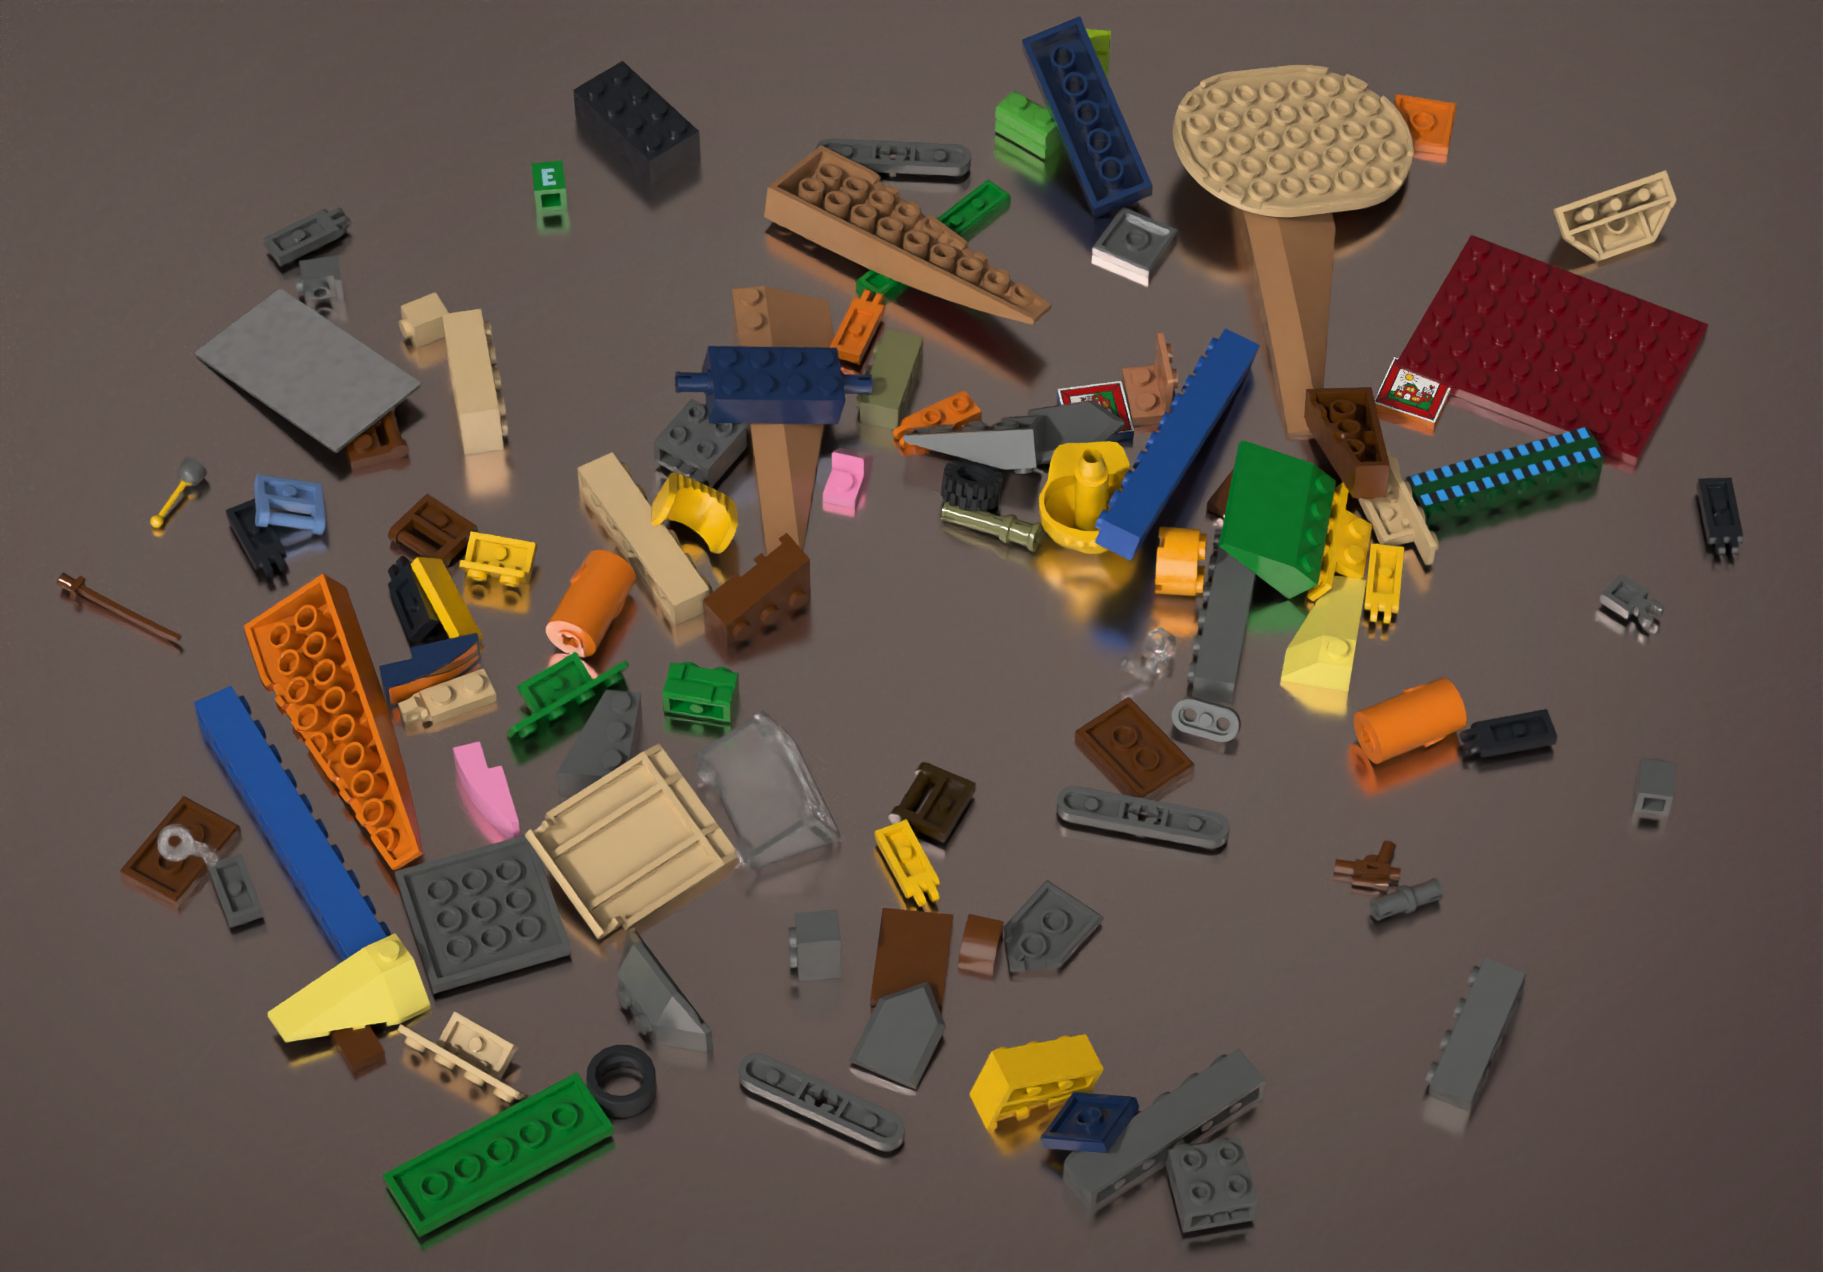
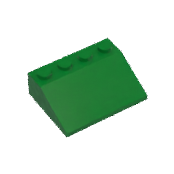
M1245 440L1239 442L1219 547L1288 599L1317 586L1336 481L1313 463Z

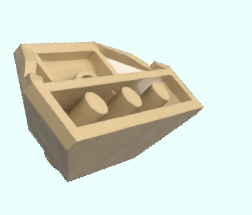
M1665 170L1555 208L1553 211L1563 239L1599 262L1655 242L1677 199Z

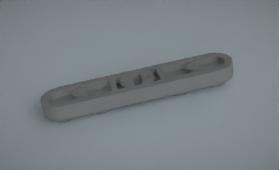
M831 138L820 141L815 148L816 150L822 145L874 172L959 176L965 174L971 167L970 151L963 145ZM893 154L897 155L896 160H891L890 156Z
M1080 786L1066 787L1057 796V812L1059 816L1072 823L1205 848L1220 847L1226 843L1229 837V822L1227 818L1214 811ZM1141 812L1147 813L1145 822L1138 821Z
M753 1053L744 1057L740 1062V1082L743 1087L751 1092L878 1150L892 1151L898 1148L904 1141V1122L901 1117L891 1111L765 1054ZM823 1096L828 1098L829 1105L815 1106V1099L820 1100Z

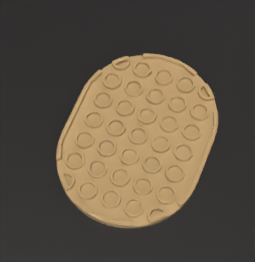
M1287 65L1232 71L1204 79L1200 82V85L1188 91L1182 98L1173 121L1172 129L1174 146L1178 157L1189 174L1203 188L1217 198L1239 209L1272 217H1300L1357 210L1385 201L1395 194L1405 182L1411 169L1414 145L1406 121L1397 108L1384 95L1380 97L1367 88V83L1349 74L1342 76L1328 72L1327 67L1314 65Z

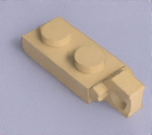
M483 668L413 694L411 698L398 703L400 716L405 725L419 720H423V722L431 721L432 724H436L497 701L494 688Z

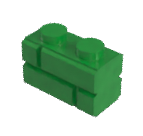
M671 662L662 694L663 711L731 722L739 694V673H734L725 667L709 669L699 667L693 662H682L681 664Z

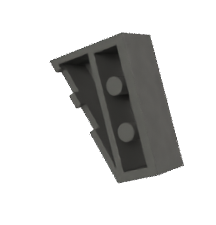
M605 691L557 771L559 796H574L636 756L642 721L641 694L639 692Z

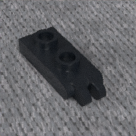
M1732 478L1698 479L1697 492L1708 544H1715L1717 555H1725V544H1728L1730 554H1738V543H1743V531Z
M255 499L225 510L227 519L255 570L262 568L267 577L274 574L270 565L272 563L276 565L279 572L286 570L283 559L287 558V554L272 525L268 524L267 527L255 525Z
M400 556L396 561L397 565L393 564L388 569L391 578L388 588L408 639L419 643L440 621L412 569V562L405 556Z
M1547 709L1478 721L1470 726L1471 729L1463 730L1459 734L1461 742L1464 743L1465 753H1480L1481 757L1555 745L1558 737Z

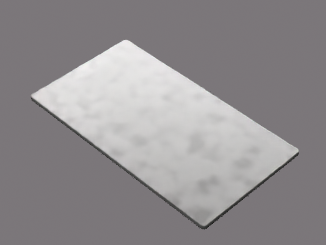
M283 289L275 291L195 352L196 357L335 453L339 452L421 387L420 381Z

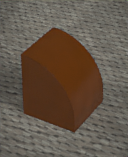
M972 914L968 915L961 943L958 968L993 976L1003 941L1004 921Z

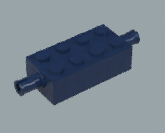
M708 346L702 373L677 371L675 373L676 393L704 392L709 423L838 424L846 401L845 394L871 395L873 379H871V374H843L840 368L837 348Z

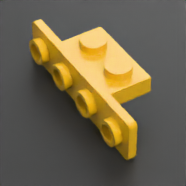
M1343 482L1334 490L1319 582L1317 586L1308 590L1307 598L1313 602L1332 588L1335 571L1345 577L1356 579L1364 577L1372 524L1346 510L1349 491Z

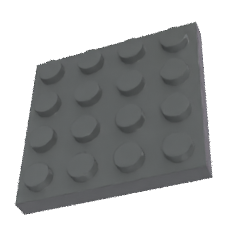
M525 835L395 871L396 881L433 994L572 954L571 945L540 857Z

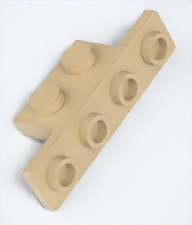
M1386 447L1390 465L1387 497L1373 499L1358 498V501L1369 523L1372 524V529L1381 545L1398 546L1414 541L1425 565L1433 564L1435 551L1438 550L1436 534L1433 531H1429L1425 523V514L1422 507L1416 505L1409 482L1404 481L1400 474L1397 458L1391 456Z
M454 1011L438 1042L410 1027L400 1024L397 1031L407 1036L404 1043L420 1052H424L425 1048L432 1050L436 1053L435 1061L450 1069H453L455 1064L466 1070L463 1076L480 1086H483L485 1081L496 1087L493 1094L512 1104L515 1098L523 1101L529 1097L528 1094L501 1079L518 1046L462 1014Z

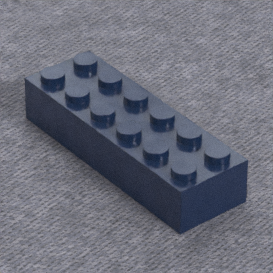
M1076 17L1022 39L1024 55L1094 219L1122 208V206H1127L1151 196L1153 185L1081 17Z

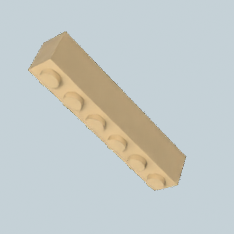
M611 452L578 467L579 489L674 625H679L704 613L703 600L713 592L709 580L705 576L701 577L698 574L692 556L689 553L684 554L680 548L677 535L673 530H667L664 521L656 527L651 524V506L648 503L645 490L640 484L635 485L626 463H620L614 453Z

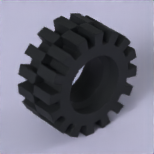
M962 459V463L955 460L952 461V464L948 463L946 468H944L940 494L945 502L950 501L949 505L953 507L959 505L961 510H965L967 507L970 508V511L976 512L977 508L981 511H987V507L993 509L995 505L999 504L1003 474L1001 471L998 472L996 467L989 468V465L979 464L974 461L971 463L967 459Z

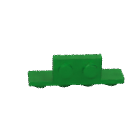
M574 652L519 684L516 689L532 715L512 726L507 731V736L511 739L519 734L521 739L539 729L536 723L545 718L552 722L568 712L565 706L576 701L578 705H581L596 695L594 689L605 684L607 688L612 687L625 678L622 673L629 667V664L624 660L593 679L578 654Z

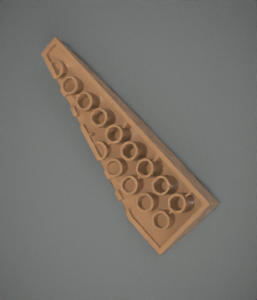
M822 145L768 186L765 218L872 271L948 301L1032 325L1051 309L1050 303L1023 283L1015 284L1011 281L1010 273L1002 267L995 269L988 263V257L982 252L977 251L974 253L970 250L966 240L934 216L926 217L920 212L921 206L913 200L906 202L899 196L900 191L893 185L885 186L882 184L880 176L873 170Z

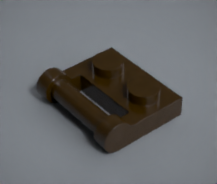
M922 762L915 772V780L899 806L893 807L888 818L893 824L907 819L912 829L945 843L975 793L976 783L930 763ZM935 783L936 785L919 813L913 812L912 809L927 785Z

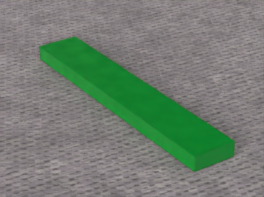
M987 179L937 219L964 239L1011 202V195ZM869 270L856 281V288L862 293L865 289L872 291V300L876 293L884 294L883 301L905 285L872 270Z

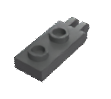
M336 208L330 212L323 209L264 237V244L277 263L282 266L340 238L344 233L343 230L350 227L351 220L348 216H345L341 208Z

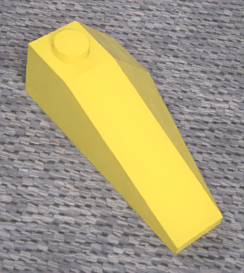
M1334 575L1332 588L1318 598L1287 647L1281 681L1349 691L1367 580Z
M396 933L362 948L270 1010L268 1018L283 1040L291 1042L328 1036L333 1030L353 1027V1030L365 1028V1025L386 1022L387 1026L400 1024L430 1010L431 1005L414 958Z

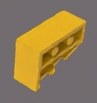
M1086 1034L1072 1037L1064 1035L1056 1040L1045 1042L1032 1041L1025 1045L1011 1048L1004 1046L991 1051L969 1095L987 1130L997 1126L996 1119L1016 1112L1019 1118L1029 1114L1027 1107L1047 1100L1051 1106L1068 1100L1073 1092L1086 1093L1092 1091L1104 1068Z

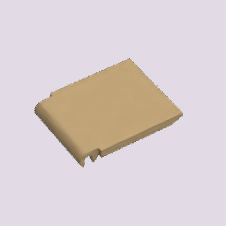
M660 744L643 751L546 813V820L542 822L539 828L534 831L530 829L525 834L528 842L597 939L605 937L620 926L625 931L629 930L740 857Z

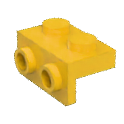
M471 531L465 560H460L459 567L467 573V578L485 582L487 577L500 579V584L510 587H519L520 583L530 584L538 545L534 542Z

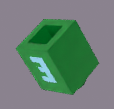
M563 160L531 163L536 213L567 210Z

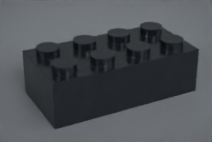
M624 61L619 62L573 89L575 115L651 186L701 157L699 130Z

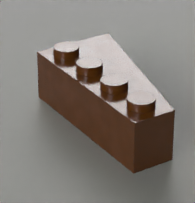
M1372 387L1306 389L1304 418L1307 427L1352 497L1363 499L1387 497L1390 465Z

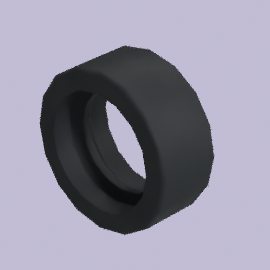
M614 1045L604 1048L592 1058L587 1067V1088L606 1115L627 1118L639 1114L651 1104L656 1095L655 1067L651 1058L639 1048L631 1045ZM619 1066L631 1067L642 1074L643 1084L634 1093L618 1096L605 1092L600 1086V1078L610 1069Z

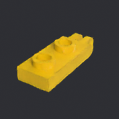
M1371 543L1364 610L1371 611L1370 622H1377L1378 612H1384L1383 623L1390 624L1391 613L1398 614L1404 547Z
M907 819L874 831L875 841L905 897H914L919 907L927 904L923 892H927L932 902L939 900V893L936 887L940 886L939 878Z

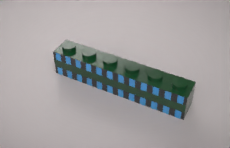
M1587 426L1408 476L1405 481H1408L1411 486L1416 505L1421 506L1424 511L1426 525L1438 524L1449 518L1460 515L1467 516L1488 507H1499L1506 502L1520 498L1527 499L1545 491L1559 490L1567 485L1581 481H1591L1601 475L1605 455Z

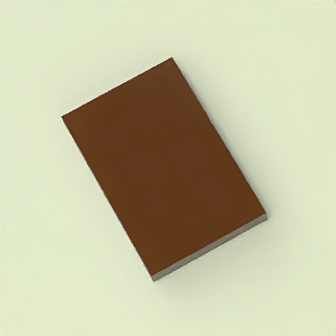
M1127 697L1075 731V738L1133 797L1150 800L1194 771L1195 764L1130 697Z
M183 796L120 870L121 878L168 904L179 908L209 872L207 865L217 862L241 834V828L230 820Z
M891 908L882 909L870 1005L876 1006L881 997L928 981L939 1010L942 1012L953 914Z

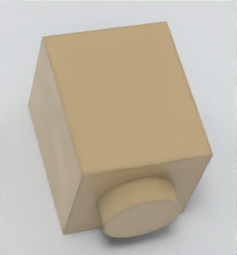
M436 292L400 306L402 320H399L400 330L406 339L411 338L416 348L445 337L442 314L449 312Z

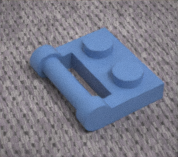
M256 475L254 481L256 526L267 527L269 524L311 530L312 534L317 535L324 533L326 519L322 483ZM270 509L296 512L301 514H311V517L270 511Z

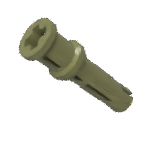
M950 501L945 502L942 509V521L998 536L1002 543L1005 544L1014 542L1027 546L1029 551L1035 552L1042 539L1043 526L1040 522L1032 524L1018 520L1017 516L1013 514L1003 517L981 511L980 509H976V512L970 511V508L967 507L965 510H961L959 505L954 507L949 505Z

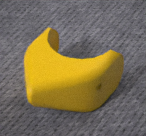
M675 472L669 475L652 503L651 524L656 527L664 520L680 522L697 532L708 544L710 552L721 554L728 547L736 532L738 511L736 504L729 496Z

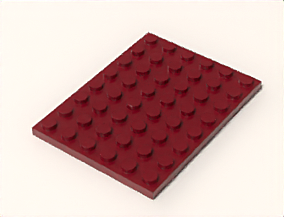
M1471 235L1397 360L1395 367L1449 387L1450 394L1554 435L1588 426L1603 454L1636 466L1704 339L1709 324Z

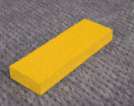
M417 557L411 563L412 569L449 638L477 633L480 642L484 637L442 559Z

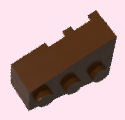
M788 533L779 538L782 544L765 557L761 553L753 560L757 564L742 577L736 573L703 600L704 620L727 647L737 641L745 640L752 632L765 625L773 624L779 617L793 609L803 607L807 601L811 600L810 558Z

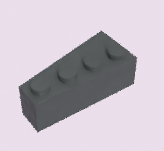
M1487 957L1484 958L1481 967H1473L1467 982V986L1471 987L1467 999L1460 998L1453 1018L1458 1019L1453 1031L1446 1030L1441 1041L1439 1050L1444 1051L1439 1063L1433 1061L1428 1071L1425 1082L1430 1083L1429 1096L1471 1112L1488 1075L1489 1066L1487 1064L1489 1060L1492 1062L1495 1060L1503 1038V1034H1501L1502 1029L1508 1031L1514 1017L1516 1005L1519 1006L1524 997L1525 972Z

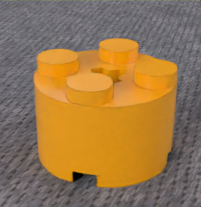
M1160 526L1155 594L1196 596V593H1203L1205 566H1199V560H1205L1207 533H1201V529Z

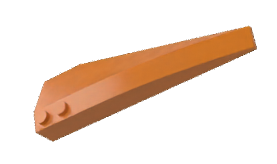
M322 573L243 625L262 682L266 688L274 689L277 695L274 699L277 704L288 714L291 724L296 731L301 733L305 739L306 746L328 778L339 788V794L346 803L350 804L356 813L355 817L359 823L370 833L371 840L390 868L397 871L424 854L407 774L387 704L348 590L344 585Z

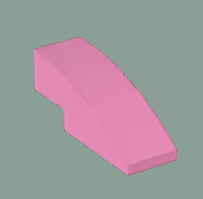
M480 741L454 747L455 768L472 803L499 832L509 839L519 837V821L502 765L488 769Z

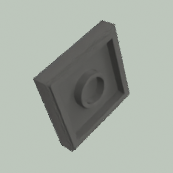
M1122 206L1093 246L1092 255L1148 279L1178 238V230Z

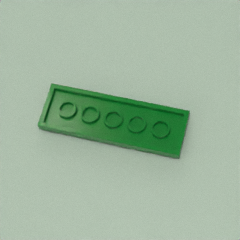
M576 1072L384 1173L383 1179L418 1237H421L614 1134V1127Z

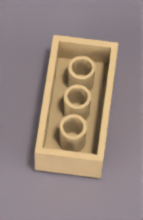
M481 309L442 314L447 357L464 454L471 455L504 450L502 436H508L506 416L502 415H506V409L501 391L496 392V390H501L499 370H497L496 366L491 367L492 365H497L494 345H492V342H487L492 340L490 321L483 322Z

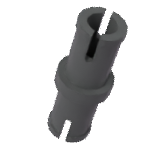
M1436 878L1411 887L1403 885L1398 887L1396 892L1370 899V910L1377 921L1400 912L1409 914L1414 912L1416 907L1442 900L1443 890Z

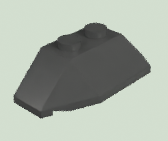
M633 928L628 931L617 971L618 989L615 990L620 1004L625 1009L630 1007L635 1014V1022L644 1035L649 1033L656 1044L706 1053L713 1049L712 1030L688 1001L636 929Z

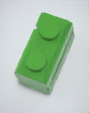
M1012 91L996 107L995 118L997 120L995 121V131L1039 157L1047 159L1062 144L1048 109L1018 92Z

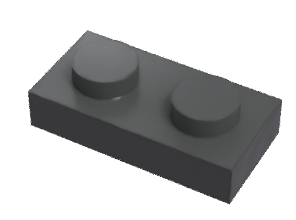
M242 854L207 865L230 928L264 917L261 903Z

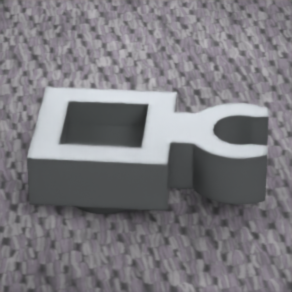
M1620 574L1604 590L1600 597V602L1625 619L1634 614L1637 616L1639 623L1649 629L1653 625L1654 618L1647 613H1653L1661 618L1664 612V606L1660 602L1646 600L1649 591L1623 574Z

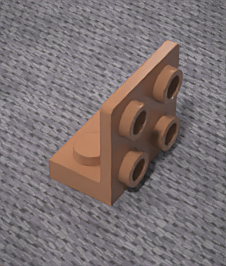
M1163 332L1156 334L1154 365L1122 368L1121 377L1133 426L1159 424L1165 412L1171 414L1169 409L1176 396L1174 388H1178L1177 369H1171L1170 363H1173L1171 343L1166 344Z

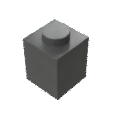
M1641 758L1636 776L1634 812L1669 817L1674 798L1676 763L1665 762L1661 759Z

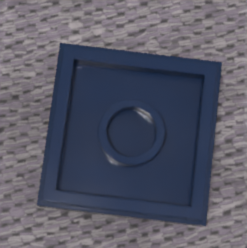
M1073 1092L1040 1137L1043 1147L1108 1153L1140 1108L1137 1098Z

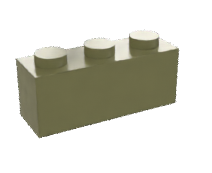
M886 329L882 341H876L873 351L874 364L868 365L865 374L872 375L871 395L857 394L855 407L860 409V423L893 430L900 426L923 359L922 336Z

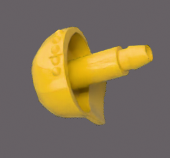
M1111 441L1065 443L1059 445L1054 450L1050 462L1048 480L1039 495V516L1044 531L1056 544L1084 554H1099L1109 551L1095 543L1100 531L1095 528V525L1103 509L1110 511L1108 504L1116 489L1123 490L1120 488L1121 483L1128 470H1131L1128 457L1121 445Z

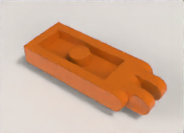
M865 289L861 298H853L829 347L837 348L839 359L857 364L861 363L884 315L885 305H882L884 294L876 293L873 301H870L872 291Z
M962 390L905 417L900 423L901 426L894 429L893 435L897 440H900V445L907 449L914 446L904 442L903 435L910 428L953 424L955 425V430L961 429L962 425L971 423V421L981 420L982 411L968 393Z

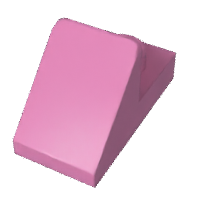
M844 448L833 451L832 470L823 492V502L855 509L872 463L873 455Z

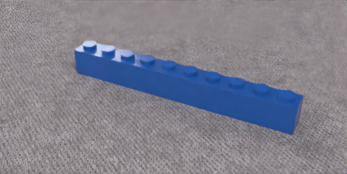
M1226 328L1219 339L1212 338L1205 352L1207 358L1201 355L1193 371L1196 375L1189 374L1182 387L1181 392L1184 394L1177 393L1169 409L1172 413H1164L1157 428L1160 432L1153 431L1145 446V449L1148 451L1141 450L1133 465V468L1136 470L1132 471L1129 469L1120 486L1123 490H1115L1108 504L1110 511L1103 509L1095 525V528L1100 530L1095 541L1096 544L1130 561L1133 559L1249 372L1260 347L1259 344Z
M228 686L194 702L199 725L342 959L346 960L362 948L390 936L391 932L384 921L379 923L375 918L376 909L368 895L362 897L359 892L360 884L353 870L346 871L344 868V858L339 847L336 844L330 845L326 839L329 835L324 823L320 818L315 820L311 815L313 809L309 799L304 793L299 795L295 789L297 788V782L289 768L283 770L280 765L282 759L274 744L268 745L265 741L267 735L261 722L258 719L252 720L250 716L252 714L251 708L244 695L238 697L233 687Z

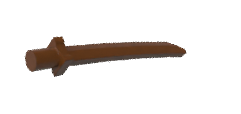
M62 573L57 580V585L70 591V599L74 601L82 595L167 640L178 642L182 638L180 634L86 587V579L82 576L74 579Z

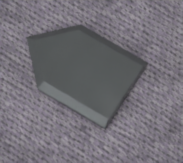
M1094 400L1035 408L1028 411V416L1045 415L1043 458L1040 464L1050 463L1053 452L1059 445L1065 443L1103 442L1113 433L1117 434L1126 425L1123 420Z
M1046 880L1004 926L1010 972L1061 967L1101 923L1103 916Z
M927 981L881 997L849 1061L916 1090L946 1028L929 982Z

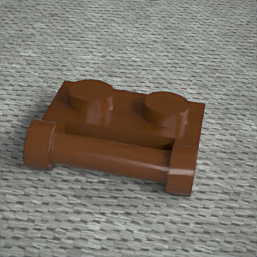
M395 408L382 417L389 439L388 445L380 446L373 424L345 446L352 470L399 459L408 454L407 442L401 437L394 416Z
M426 494L390 528L388 538L396 544H404L422 557L442 559L447 568L451 559L468 544L470 532L478 533V528L474 523L429 494ZM414 527L443 547L437 551L409 531Z

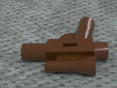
M1384 841L1378 855H1367L1364 860L1356 859L1354 862L1336 859L1334 873L1353 875L1352 885L1375 888L1387 893L1389 881L1399 882L1401 868L1390 867V861L1396 845L1391 841Z

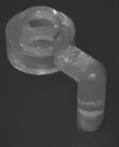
M1155 628L1146 636L1142 645V653L1147 658L1145 665L1142 666L1128 656H1124L1119 662V667L1142 682L1151 683L1159 664L1164 663L1174 655L1176 637L1164 628Z
M168 825L158 835V850L169 861H181L191 854L204 858V862L208 866H214L218 862L215 847L193 841L190 831L182 825ZM179 836L182 839L179 846L172 847L168 844L170 837Z

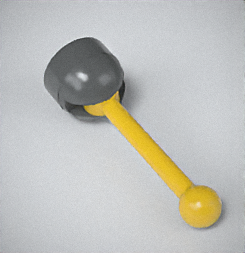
M185 458L178 470V477L181 483L158 515H154L150 519V523L154 528H160L163 525V518L186 486H197L205 478L207 470L201 463L192 458Z

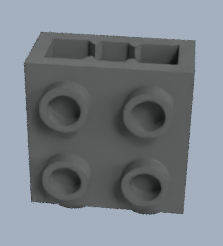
M691 399L654 440L656 463L711 488L747 448L746 426L741 423H709L707 404H701L694 399Z
M1223 1137L1215 1139L1210 1143L1199 1145L1182 1144L1168 1150L1166 1168L1183 1232L1256 1220L1258 1199L1241 1138L1229 1139Z

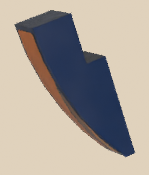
M474 633L411 647L412 659L379 666L387 706L398 705V703L411 698L413 694L421 690L455 679L466 672L481 659L478 634Z

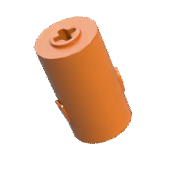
M599 549L590 551L580 568L569 581L571 584L546 625V634L549 640L556 647L570 655L576 652L579 657L592 656L611 623L621 612L626 597L635 583L636 574L631 565L612 552Z
M1441 677L1426 684L1404 689V693L1354 714L1353 721L1357 739L1362 750L1373 763L1380 764L1423 745L1426 748L1442 740L1447 735L1466 727L1467 716L1463 700L1454 684L1448 678Z

